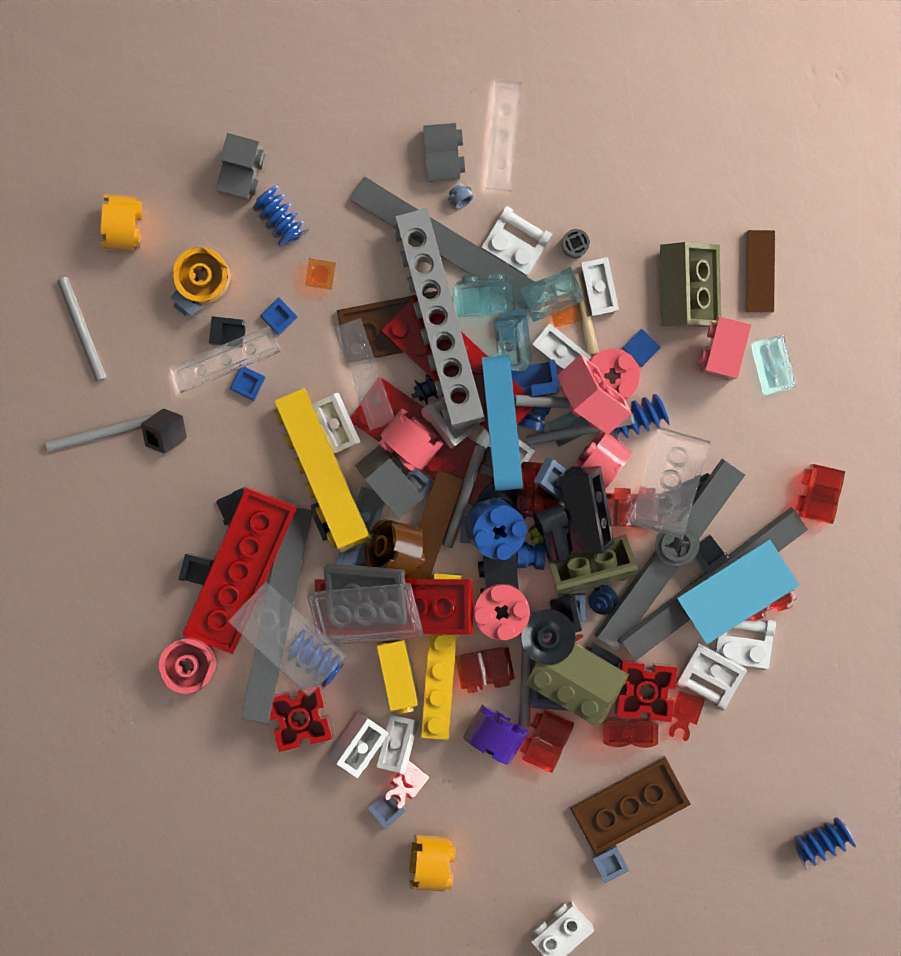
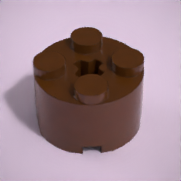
M387 519L379 520L370 531V533H374L371 542L367 541L365 545V562L367 567L404 569L406 579L417 568L423 566L425 554L423 553V530L421 528Z

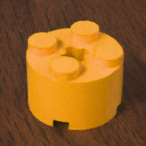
M104 194V201H108V204H102L101 235L102 239H106V242H100V248L134 251V247H140L141 231L140 228H136V220H142V201L137 200V196Z
M197 247L184 251L177 258L173 268L175 287L180 294L194 303L209 304L217 301L226 293L230 284L231 274L226 261L210 248ZM199 270L201 272L207 270L205 274L207 279L205 281L199 280L197 282L199 277L196 273Z
M415 834L414 839L416 842H412L409 872L415 873L414 880H409L410 889L439 892L451 889L453 875L449 873V862H454L455 846L452 845V840L445 836Z

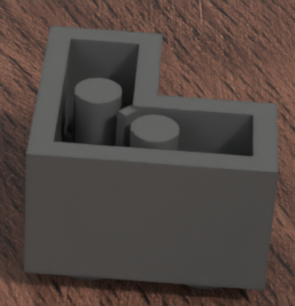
M227 133L220 157L223 164L215 189L218 193L250 201L251 195L256 196L259 186V180L256 179L258 169L263 170L267 155L264 153V149L259 141Z
M378 445L355 465L365 481L398 519L424 498L418 491L422 488L418 481L412 475L407 478L402 472L405 466L393 452L385 451L381 445Z

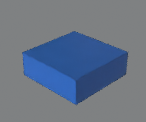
M279 297L260 315L278 335L282 334L298 318Z
M641 329L622 349L630 354L636 363L643 367L661 347Z
M241 365L230 390L255 401L266 377Z

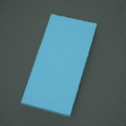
M768 539L681 594L677 599L705 643L708 644L800 585L771 540Z

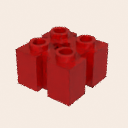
M621 659L620 670L626 672L629 676L625 682L624 692H620L616 698V716L639 719L640 712L648 713L647 717L650 720L672 722L674 700L668 697V689H675L677 667L670 664L653 663L652 669H644L645 664L641 661ZM644 684H648L653 689L652 693H648V697H643V694L639 691Z
M321 683L300 688L298 690L299 696L291 697L289 691L274 695L270 719H278L279 727L274 729L278 752L299 748L302 744V739L309 738L310 744H315L333 738L329 715L322 716L320 708L326 705ZM296 711L306 714L307 718L304 719L303 724H300L299 720L293 719V716L297 714Z

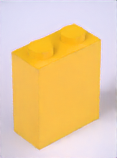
M405 637L378 642L377 649L390 711L397 710V714L414 711V706L418 705V696Z

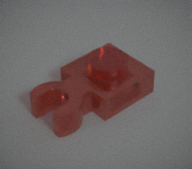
M678 690L672 716L677 718V721L670 726L669 736L673 737L675 730L681 728L684 730L682 740L687 741L689 739L690 730L688 725L689 723L697 725L705 702L704 698Z
M408 760L405 775L400 773L395 775L390 784L396 789L387 792L383 797V801L387 802L390 797H395L398 800V804L394 810H400L406 802L405 796L412 800L429 776Z

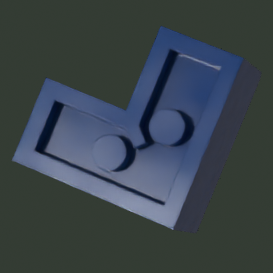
M555 359L549 360L546 363L511 368L512 379L530 396H546L560 392Z

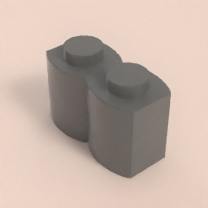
M456 123L424 125L428 182L459 180L460 173H465L464 156L459 157L458 146H463L462 129H456Z

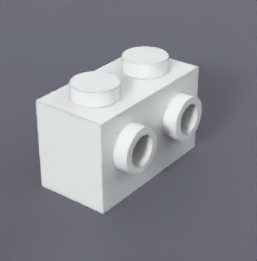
M358 711L328 754V757L338 766L358 778L367 767L375 752L383 744L389 732Z
M571 901L568 905L563 903L557 907L552 913L554 917L547 923L544 921L539 923L532 930L531 941L543 956H566L593 933L594 928Z

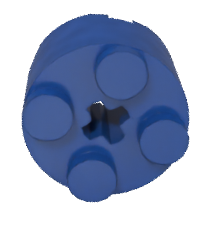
M491 498L490 500L480 501L469 510L465 519L468 540L486 557L507 560L524 543L527 525L521 514L504 500Z

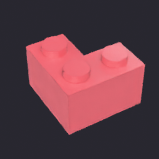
M720 316L716 318V322L711 321L707 337L711 338L710 345L700 351L697 365L701 366L700 373L731 381L737 379L751 324Z
M580 354L557 375L562 385L560 391L570 402L568 405L569 409L576 417H584L593 429L597 430L599 428L606 434H609L632 414L623 395L607 385L598 366Z

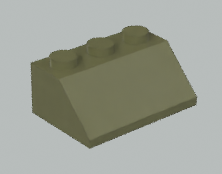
M694 242L661 244L659 260L662 326H710L711 321L716 322V318L721 317L720 245Z
M626 534L614 537L615 543L603 554L573 553L572 548V554L564 561L551 562L548 559L557 595L573 594L576 591L591 587L595 588L603 584L637 576V563Z
M575 643L572 652L565 660L552 665L536 663L525 685L596 727L605 721L629 674Z

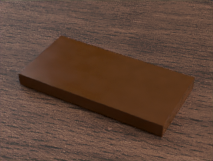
M438 291L423 293V296L427 299H433L437 296ZM415 295L337 310L347 364L403 353L381 330Z
M663 756L571 805L570 809L596 856L686 808L691 803L667 758Z

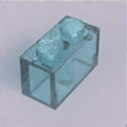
M571 267L520 288L522 299L533 322L583 301L582 290Z
M505 273L489 274V278L478 279V275L462 276V280L455 284L457 316L512 314L515 310L512 277H505Z

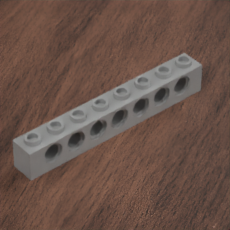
M424 208L395 216L398 224L392 226L397 242L402 241L404 251H400L404 268L409 266L411 276L407 277L410 293L416 292L418 302L413 303L417 319L423 318L425 328L420 329L424 345L430 344L432 354L427 355L431 371L437 370L440 379L435 381L438 397L444 396L447 405L442 408L445 423H451L453 430L484 422L483 410L428 209ZM414 237H421L424 240L423 244L419 247H412L409 242ZM422 262L431 265L430 270L426 273H420L416 270L417 266ZM428 288H434L438 291V294L433 299H427L423 296L424 291ZM435 314H442L445 320L440 325H434L430 322L431 317ZM441 340L452 342L451 348L447 351L439 350L437 345ZM453 365L459 368V373L455 377H447L444 374L448 366ZM455 392H463L467 396L466 400L460 404L452 402L451 397Z

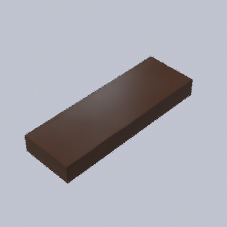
M748 230L746 312L773 313L775 230Z

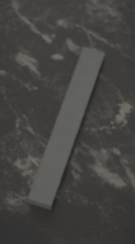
M365 176L350 199L391 226L398 225L395 216L418 210ZM430 217L441 257L533 314L536 313L549 292L548 289ZM421 237L412 238L420 244L424 242Z
M722 458L676 523L687 524L694 529L698 538H700L742 481L745 474ZM675 533L674 542L665 546L674 547L677 555H680V546L689 542L680 541L677 533ZM655 550L597 630L595 636L618 651L623 645L619 638L639 623L679 566L666 564L660 559Z
M792 507L730 553L729 557L709 573L705 572L620 637L619 640L632 658L637 661L690 620L678 601V596L768 539L771 540L777 551L780 552L808 530L797 512Z
M296 509L275 557L242 710V720L269 724L308 538L312 510Z

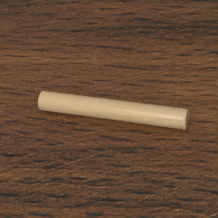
M582 273L575 274L571 277L588 354L593 355L598 353V347Z

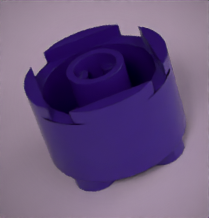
M482 704L463 737L466 742L482 753L486 752L492 755V758L496 761L509 765L529 731L516 723L513 725L509 722L511 718L498 710L495 712Z

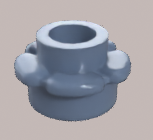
M462 184L455 186L449 192L448 202L454 205L456 209L465 207L474 198L470 192L471 187H464Z

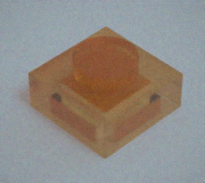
M309 258L305 286L332 290L336 262Z
M575 294L548 301L555 328L581 322Z

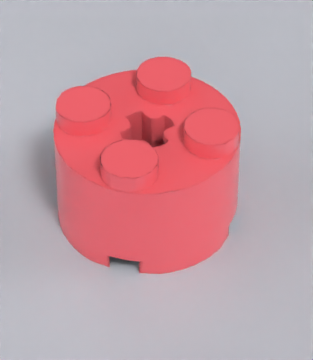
M605 349L595 354L589 360L598 366L606 384L623 395L625 400L634 394L639 385L640 371L636 361L630 354L620 349ZM610 369L613 370L614 374H618V379L614 380L613 384H610V380L604 377L605 374L609 373Z
M401 409L380 434L382 439L379 443L388 452L392 453L395 451L402 457L400 462L409 470L413 471L417 468L422 470L443 446V442H435L434 439L437 435L415 416L410 420L405 416L408 411Z
M600 431L594 436L592 443L584 448L573 466H581V468L601 466L606 489L617 476L621 466L623 467L632 451L610 434Z
M495 584L485 588L477 597L474 606V616L479 629L486 636L495 640H509L518 636L527 626L530 608L525 596L516 587L509 584ZM506 605V611L509 615L497 618L495 608L497 606L502 608Z
M183 637L172 642L163 650L158 667L161 677L168 688L178 693L188 694L199 691L212 680L216 672L217 661L215 652L209 645L198 639ZM187 659H190L194 668L187 672L182 661L185 662Z

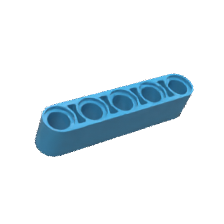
M510 356L482 357L495 491L523 488Z

